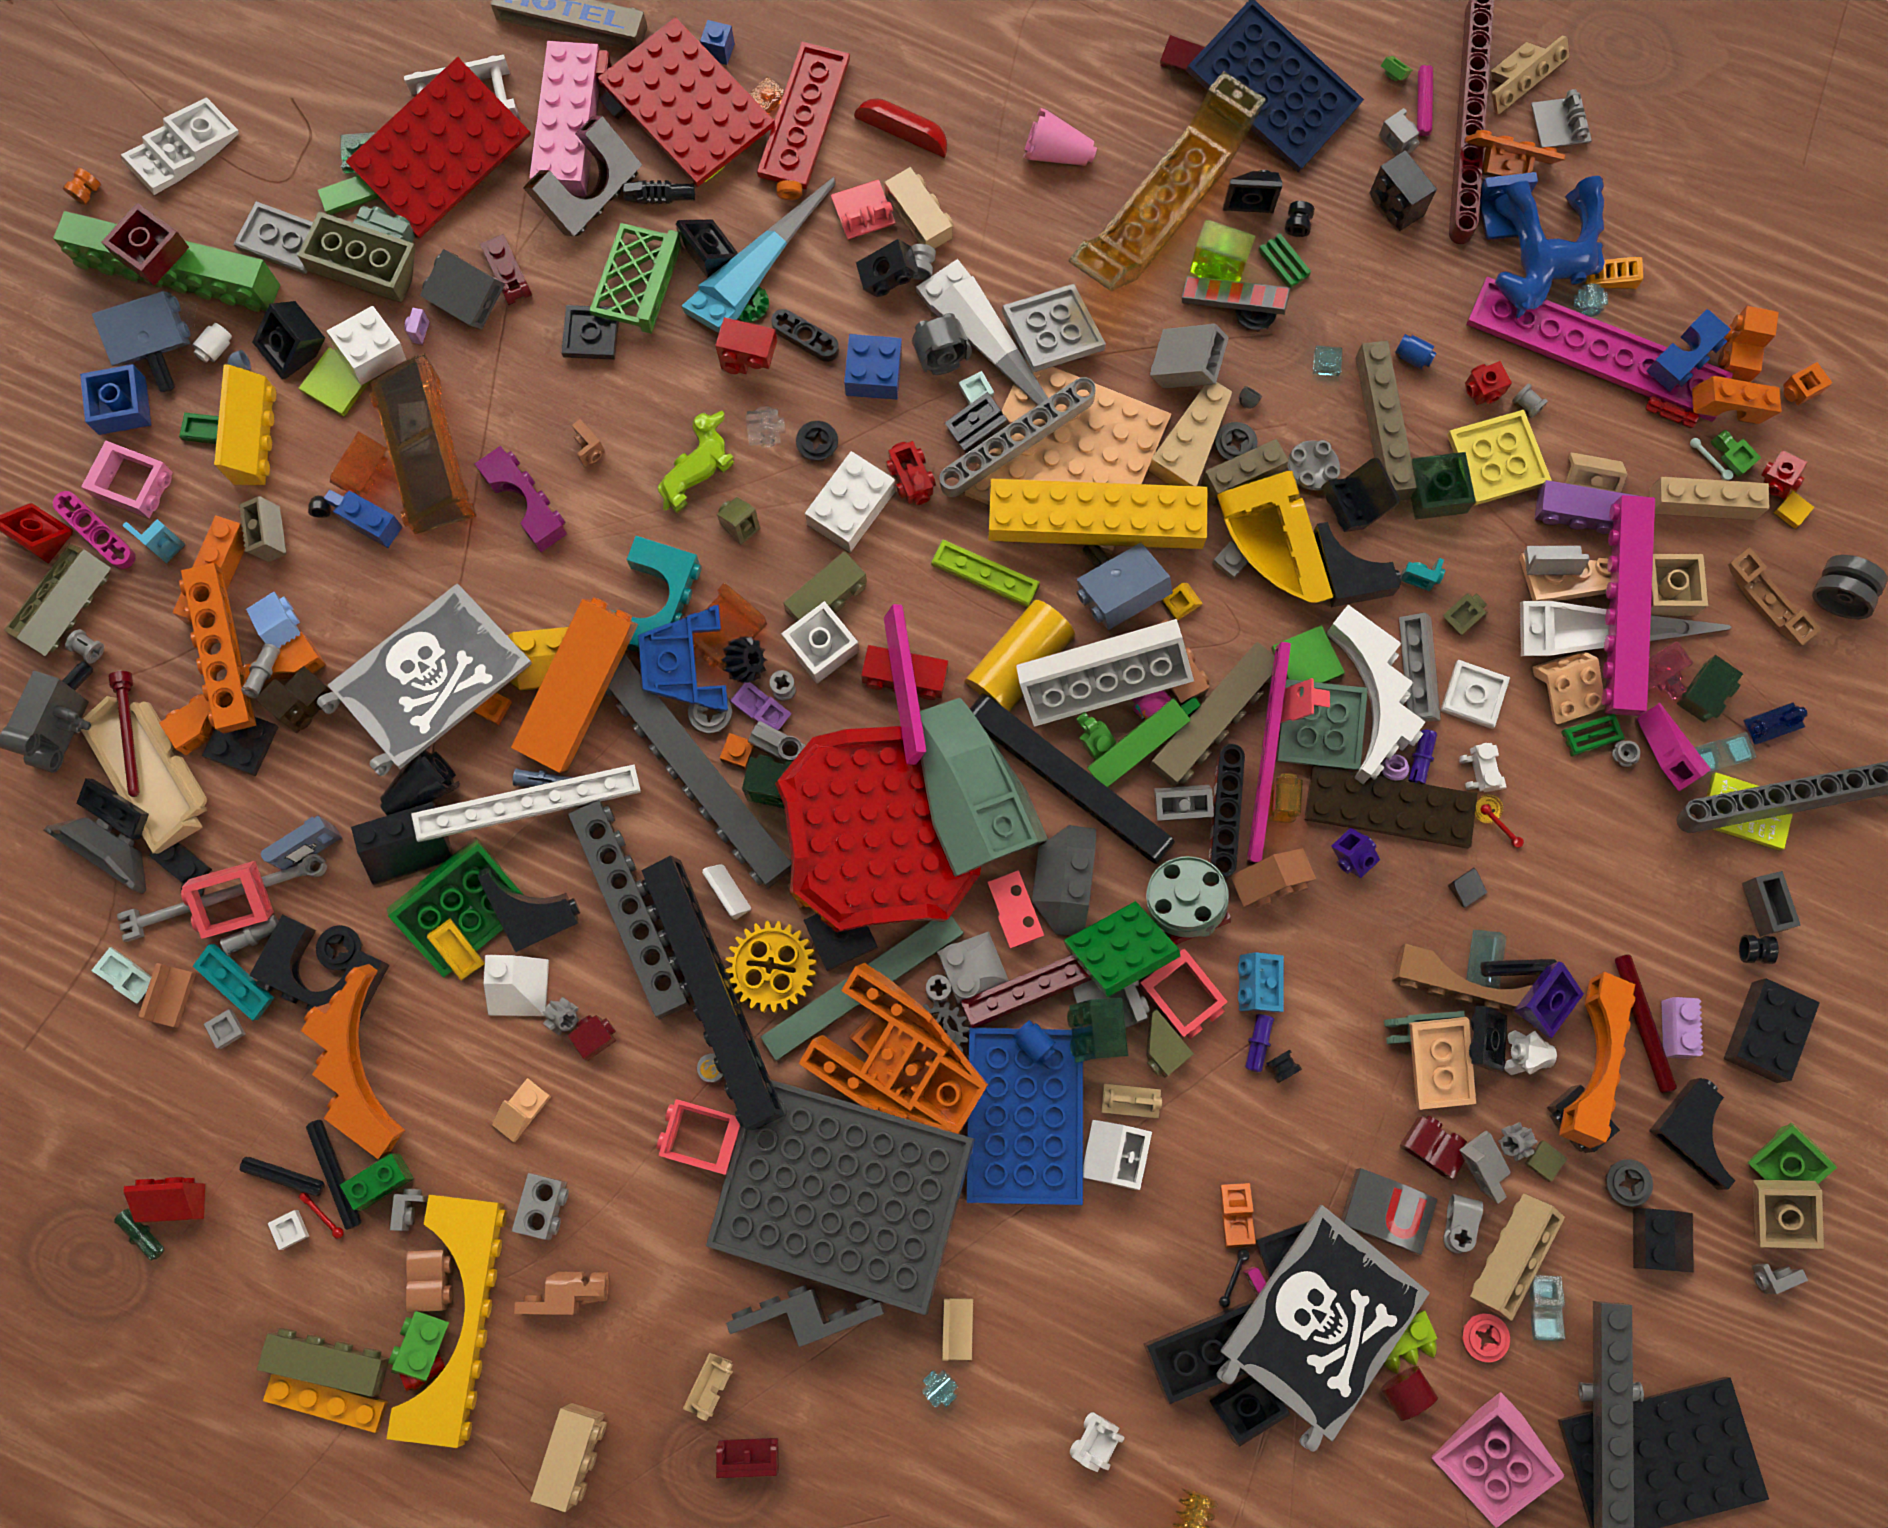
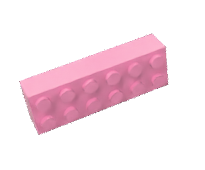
M547 41L529 178L531 180L539 170H550L570 194L585 197L587 195L592 154L575 133L592 116L597 114L600 85L596 75L599 46L598 44Z

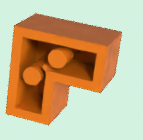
M1746 306L1739 315L1737 314L1734 317L1733 322L1729 325L1731 331L1724 337L1727 343L1724 345L1718 359V365L1721 366V369L1733 373L1731 379L1751 382L1761 372L1764 348L1776 336L1779 312Z

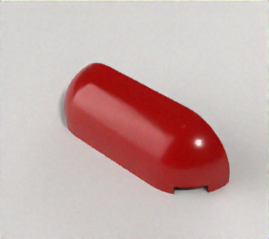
M879 98L863 102L854 113V118L943 158L946 156L947 139L944 131L938 124L925 117Z

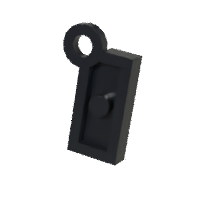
M180 842L159 854L151 852L148 855L182 882V886L189 879L209 874L212 868ZM204 888L198 889L200 897L204 894Z

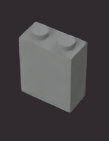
M1216 324L1163 329L1150 376L1162 388L1216 384L1229 337Z

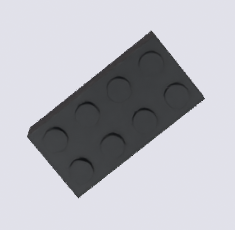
M1249 1300L1143 1343L1166 1402L1172 1404L1223 1383L1217 1377V1372L1229 1358L1220 1351L1254 1300ZM1240 1368L1237 1377L1246 1372Z

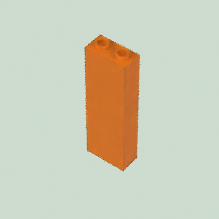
M593 597L592 600H581L511 746L512 749L559 773L568 771L638 626L637 623L631 621L632 615L619 609L615 613L607 609L608 603L596 597Z

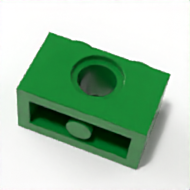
M391 1153L340 1184V1187L352 1209L364 1211L414 1180V1177L401 1154Z

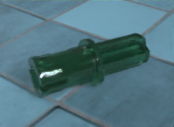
M129 1208L116 1216L114 1223L129 1237V1243L135 1244L149 1260H156L165 1251L164 1247L150 1233L151 1228L148 1225L144 1226L141 1222H134Z

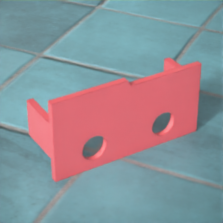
M1313 678L1285 688L1280 723L1288 720L1296 721L1314 714V705L1329 708L1330 691L1314 688ZM1303 687L1304 693L1300 697V689Z
M1019 870L987 882L1000 914L998 916L999 922L1010 948L1025 946L1033 943L1035 939L1044 936ZM1015 885L1019 886L1022 890L1019 896L1011 894V888ZM1031 917L1034 920L1033 926H1024L1023 919Z

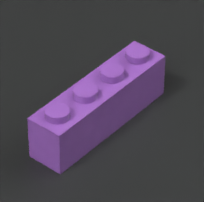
M1546 480L1538 489L1535 519L1542 520L1543 523L1548 525L1565 524L1573 529L1588 528L1594 529L1601 534H1609L1613 530V520H1610L1609 516L1611 505L1622 495H1637Z

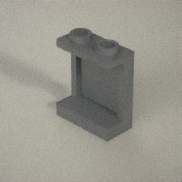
M443 249L434 261V268L430 276L423 283V290L420 296L470 326L482 330L505 283L459 258L456 254Z

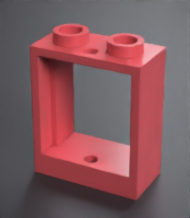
M256 861L191 878L182 886V900L186 906L189 905L192 913L191 923L193 929L199 932L201 939L267 921L274 913ZM240 878L253 913L211 925L198 889Z
M1184 948L1180 951L1181 957L1156 970L1143 980L1138 987L1181 1039L1186 1035L1191 1039L1203 1030L1200 1025L1203 1021L1209 1018L1213 1022L1225 1012L1222 1006L1227 1003V1000ZM1183 964H1185L1215 1002L1185 1027L1154 989V987Z
M676 1099L674 1105H669L665 1121L669 1123L666 1133L661 1132L656 1147V1149L660 1150L658 1156L726 1175L741 1126L736 1116ZM684 1110L729 1122L716 1164L671 1152Z

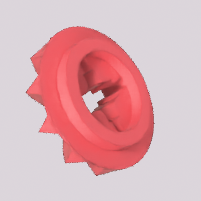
M1487 1313L1472 1316L1467 1324L1463 1326L1464 1331L1461 1339L1464 1342L1466 1351L1476 1360L1494 1362L1501 1359L1508 1351L1510 1345L1509 1330L1505 1323L1497 1316ZM1489 1329V1337L1496 1344L1485 1343L1482 1346V1339L1475 1332L1485 1333Z

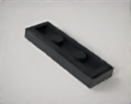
M85 778L76 804L129 838L140 839L149 813L95 779Z

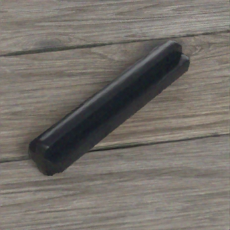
M1555 959L1484 961L1480 964L1481 975L1484 977L1541 975L1547 966L1557 961Z
M244 1157L239 1167L241 1172L313 1196H320L324 1188V1182L252 1157Z

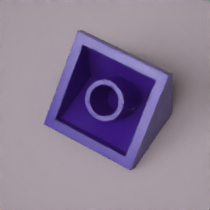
M1558 961L1543 970L1514 1011L1552 1039L1584 993L1564 963Z

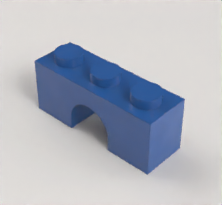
M1706 309L1680 337L1689 345L1691 351H1683L1672 343L1652 363L1647 372L1669 392L1677 384L1683 387L1693 376L1690 372L1694 368L1700 370L1709 361L1710 357L1708 354L1711 351L1717 353L1727 343L1724 337L1731 331V328L1710 310Z

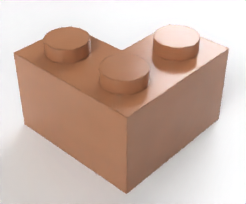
M1303 848L1274 854L1231 875L1243 907L1255 904L1256 908L1271 903L1270 897L1277 895L1280 898L1290 893L1296 894L1308 889L1307 883L1316 879Z

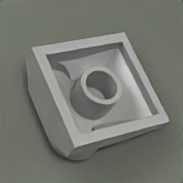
M989 931L959 943L950 944L944 949L937 951L946 977L950 981L957 1004H961V1001L964 999L972 998L976 994L1009 981Z

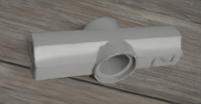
M761 721L754 727L748 740L749 744L778 758L780 762L788 766L806 746L798 738L787 736ZM792 745L798 752L796 755L789 757L782 750L784 747Z

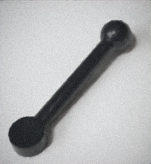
M1241 1249L1237 1253L1238 1262L1224 1296L1219 1299L1221 1307L1226 1308L1230 1305L1229 1298L1242 1265L1250 1256L1246 1249Z

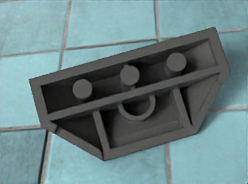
M85 817L47 825L43 831L130 889L141 894L146 891L142 852L133 846L135 844L133 839L123 833H120L119 836L112 833L111 830L114 827L99 818L95 822Z
M1068 825L1038 847L1032 903L1056 935L1072 936L1086 927L1095 858V828Z

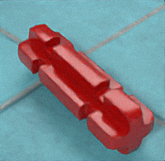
M1651 396L1646 404L1647 411L1654 414L1658 412L1659 416L1676 423L1681 421L1683 422L1682 425L1688 428H1693L1699 418L1697 413L1690 410L1685 412V408L1668 401L1663 403L1661 402L1662 399Z

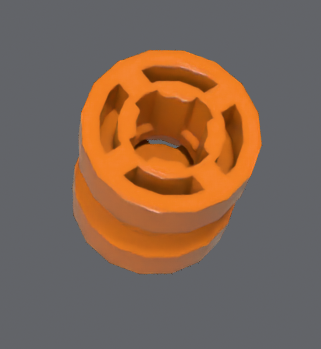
M77 168L74 172L73 180L68 181L63 186V190L79 203L86 205L90 200V194L93 191H97L101 183L86 170Z

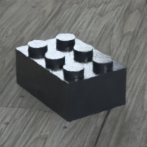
M1767 978L1752 982L1724 1060L1775 1083L1792 1081L1820 1002Z

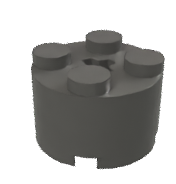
M947 313L931 321H921L915 326L916 332L912 337V344L926 373L927 370L932 371L933 375L952 372L961 367L960 361L964 358L967 361L972 353L971 346L960 321L955 318L953 313Z

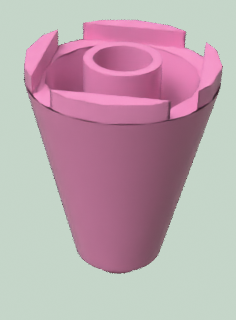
M1040 108L1036 114L1039 116L1038 123L1033 122L1025 146L1027 152L1023 158L1086 166L1087 162L1092 163L1097 151V147L1093 146L1094 141L1048 110Z

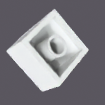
M825 601L781 633L799 663L816 684L860 652L858 641Z

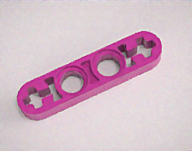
M62 491L54 497V509L104 558L118 569H126L132 566L136 558L133 549L76 495L70 491ZM66 501H69L77 509L74 513L65 507L64 503ZM91 516V523L87 527L82 528L79 526V521L82 517ZM101 533H109V540L105 544H97V537ZM116 547L125 556L124 559H119L112 549Z

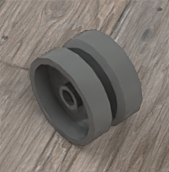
M1853 555L1832 556L1827 560L1822 571V578L1817 581L1812 597L1820 607L1834 615L1848 619H1866L1873 615L1878 604V597L1882 595L1887 585L1888 576L1877 564L1867 559Z

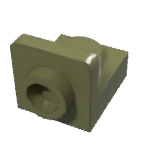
M1467 593L1443 616L1463 635L1488 613L1484 609L1487 604L1477 593L1474 596Z

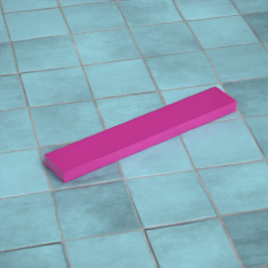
M893 604L884 616V625L902 728L906 763L917 764L926 753V745L902 605Z

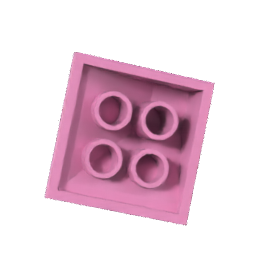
M1501 1392L1479 1408L1432 1455V1459L1496 1528L1564 1478L1563 1472L1524 1416Z

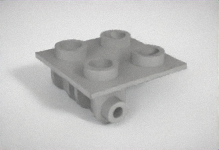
M1576 89L1569 90L1564 99L1531 103L1541 148L1590 143L1592 141L1581 94Z

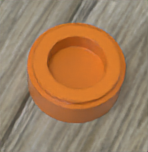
M791 180L781 181L776 185V194L784 200H796L802 196V184Z

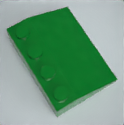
M476 837L387 908L388 917L443 978L453 970L427 938L430 932L451 918L477 951L503 930L478 879L479 871L490 867L495 876L505 886L524 895Z

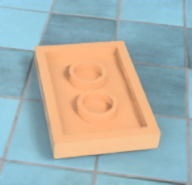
M1461 1017L1409 1023L1416 1107L1422 1110L1476 1104L1472 1059L1469 1055L1471 1044L1469 1019Z

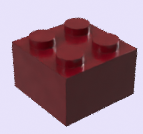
M138 203L132 207L101 241L114 258L153 286L160 281L189 248L175 229Z

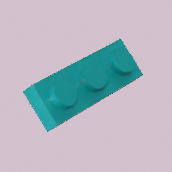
M209 944L193 965L202 976L252 1021L259 1020L275 998L267 990L256 986L257 981L250 977L245 970L216 944Z

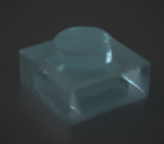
M1316 345L1313 374L1339 376L1342 365V348Z

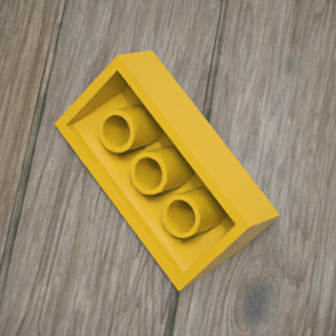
M224 365L214 465L233 485H265L266 476L270 473L268 451L272 449L270 427L274 425L272 404L276 401V389L263 375L232 365Z

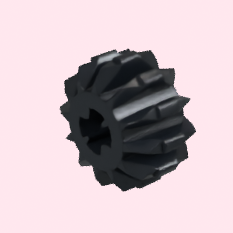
M748 636L728 641V646L723 649L726 656L721 660L726 664L723 671L729 672V679L737 680V682L749 683L750 681L760 679L761 673L766 671L763 663L767 661L763 656L765 649L760 647V641Z

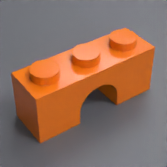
M1712 376L1692 388L1694 413L1716 417L1723 412L1737 410L1738 421L1761 424L1782 412L1779 387Z

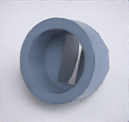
M243 350L236 351L228 357V365L245 370L251 369L249 358Z

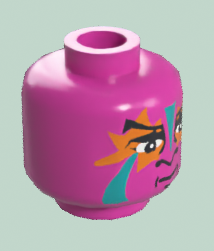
M1163 690L1133 698L1132 701L1135 703L1133 711L1145 721L1172 698Z

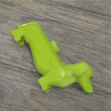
M723 411L711 416L701 413L695 417L692 429L699 440V446L688 456L686 453L680 455L674 462L675 467L659 483L658 492L664 499L663 510L666 511L671 506L676 513L680 512L688 505L685 501L687 497L684 495L686 489L711 477L716 467L724 473L734 464V457L731 454H725V442L715 431L725 419Z

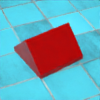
M33 503L0 515V532L48 564L73 533V529Z

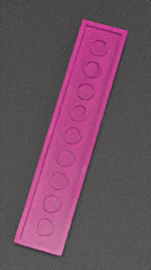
M1486 277L1466 324L1645 396L1658 397L1662 399L1661 402L1663 403L1668 401L1685 408V412L1689 410L1694 412L1693 387L1712 376L1731 379L1733 375L1729 371L1706 363L1700 370L1694 368L1690 372L1693 376L1683 387L1677 384L1669 392L1647 372L1652 363L1668 347L1546 299L1542 305L1534 310L1527 309L1524 315L1517 319V308L1499 290L1495 284V279ZM1698 414L1699 417L1711 422L1717 418V416Z

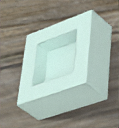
M982 371L959 382V388L969 405L987 392L992 398L994 397V391Z

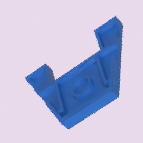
M714 605L707 610L688 615L686 618L673 623L670 622L638 635L643 692L722 712L728 711L726 685L697 687L692 633L720 632L719 605Z

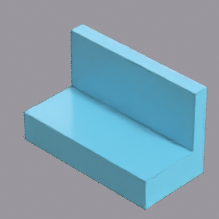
M158 519L142 535L129 523L125 522L122 525L165 563H168L186 545Z

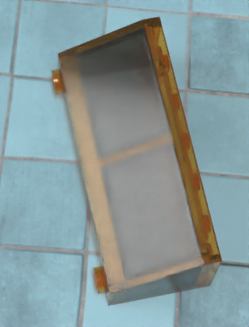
M425 353L414 356L371 381L373 392L369 393L373 407L378 409L404 509V511H400L401 519L405 527L409 526L414 534L477 517L474 504L468 501V489L463 481L440 396L442 394L440 389L442 386L439 375Z

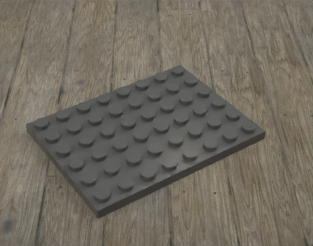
M771 1080L785 1116L756 1130H748L740 1126L706 1246L922 1315H928L975 1139Z

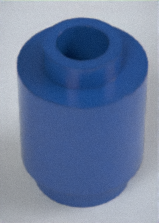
M1405 334L1395 351L1396 354L1400 355V359L1421 370L1424 365L1429 367L1436 355V352L1432 351L1434 345L1413 334L1411 337Z
M1030 1020L1013 1035L1018 1040L1016 1044L1035 1063L1039 1059L1044 1063L1055 1052L1052 1048L1055 1044L1054 1040L1037 1023L1034 1025Z

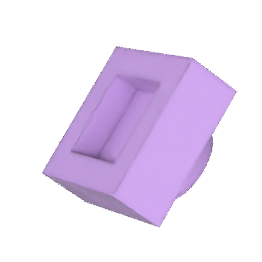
M412 308L410 317L408 316L405 321V331L412 343L423 345L430 322L422 309Z

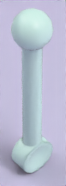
M1693 438L1690 441V446L1697 448L1721 473L1722 480L1729 481L1733 478V472L1725 470L1701 445L1700 439Z

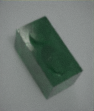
M1714 655L1703 664L1676 704L1702 722H1706L1712 717L1718 718L1726 708L1724 704L1728 696L1732 697L1741 686L1738 681L1743 673L1717 655Z

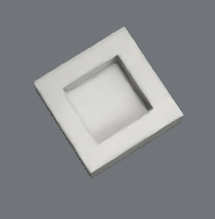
M293 1210L268 1223L278 1250H283L309 1237L299 1210Z

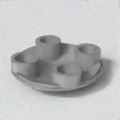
M1325 440L1302 442L1289 455L1288 470L1293 471L1296 483L1305 489L1323 490L1321 486L1328 480H1336L1340 475L1339 459L1331 448L1330 443Z

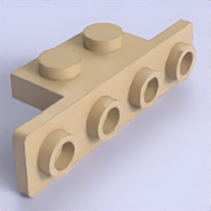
M1562 35L1546 49L1526 42L1491 70L1492 80L1503 83L1492 92L1495 113H1502L1569 58L1568 38Z

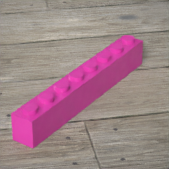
M1622 495L1611 505L1609 513L1610 520H1613V530L1610 531L1608 538L1609 546H1612V556L1609 557L1607 563V570L1611 572V582L1608 583L1606 589V597L1610 599V606L1605 615V623L1609 625V630L1604 641V650L1608 654L1607 662H1605L1603 667V677L1607 679L1606 689L1602 693V704L1605 705V713L1639 716L1647 711L1655 498Z

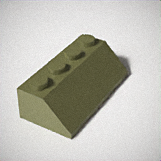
M318 211L297 256L309 272L402 303L412 282L415 244Z
M69 543L4 631L44 656L48 652L52 653L60 644L61 640L59 637L65 630H70L76 623L77 617L75 616L80 609H85L93 600L92 593L95 589L106 583L110 576L108 572L111 567L86 550Z

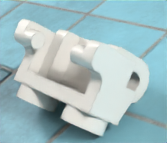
M1492 743L1476 745L1470 749V753L1473 755H1462L1459 757L1460 763L1472 762L1477 781L1475 783L1473 781L1465 783L1466 790L1479 788V791L1490 792L1507 788L1505 778L1501 777L1495 758L1499 756L1497 745H1492Z
M1091 1412L1084 1421V1428L1086 1430L1081 1440H1076L1071 1446L1070 1455L1080 1464L1093 1471L1098 1472L1100 1467L1109 1470L1111 1464L1108 1461L1118 1441L1122 1443L1125 1437L1117 1433L1119 1427Z

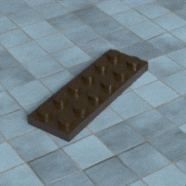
M1317 765L1312 766L1304 820L1467 849L1471 847L1478 793L1404 780L1395 781L1377 776L1375 780L1370 777L1362 784L1354 778L1357 772Z

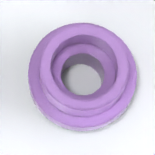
M1394 754L1390 760L1386 758L1382 762L1384 766L1382 773L1386 778L1398 781L1407 777L1409 765L1403 756Z

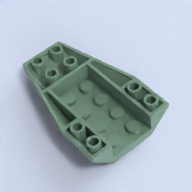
M957 698L920 711L926 745V753L920 760L932 825L954 876L956 877L977 869L987 862L1018 850H1026L1046 842L1048 837L1026 788L961 698Z

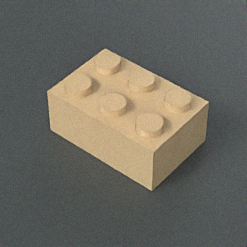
M574 1403L560 1408L531 1502L566 1512L574 1505L576 1506L578 1501L583 1500L588 1483L584 1482V1478L588 1470L591 1471L597 1457V1452H593L597 1440L601 1441L606 1429L607 1422H603L605 1413Z

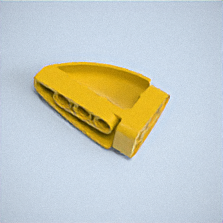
M1293 471L1279 473L1217 495L1232 539L1249 564L1264 578L1279 589L1309 603H1319L1333 598L1303 498H1300Z

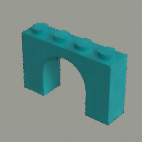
M635 536L626 559L630 568L658 577L669 586L668 601L660 612L647 618L632 617L631 619L638 626L627 649L639 653L638 635L670 622L673 623L683 619L681 612L684 604L688 605L691 600L692 589L690 588L693 580H698L702 566L699 565L696 554Z

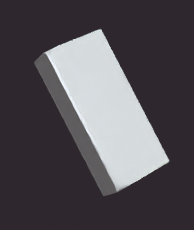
M719 864L703 869L702 873L733 920H737L751 910V906L724 865Z

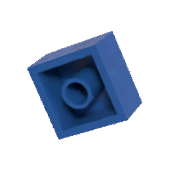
M849 334L844 379L846 396L898 400L902 338Z
M134 364L80 374L85 423L98 435L151 426L146 377Z

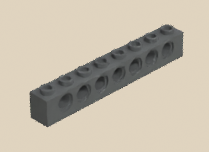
M598 800L569 813L570 820L655 1017L660 1020L690 1006L687 998L691 996L688 995L683 982L680 983L677 972L681 970L676 967L673 957H669L665 947L669 946V944L666 942L662 930L659 932L654 922L658 918L653 911L652 905L647 907L643 898L648 894L642 881H636L633 875V871L637 870L630 855L625 856L622 847L626 845L623 836L619 830L615 832L611 822L615 821L610 807H604ZM597 828H605L606 832L602 838L593 839V832ZM609 852H615V861L611 864H604V856ZM626 877V886L622 889H615L614 883L616 879ZM630 902H637V911L634 914H626V905ZM640 927H648L649 935L643 940L636 939L637 930ZM652 952H659V962L652 966L648 965V955ZM663 977H669L671 979L670 988L666 991H659V980Z

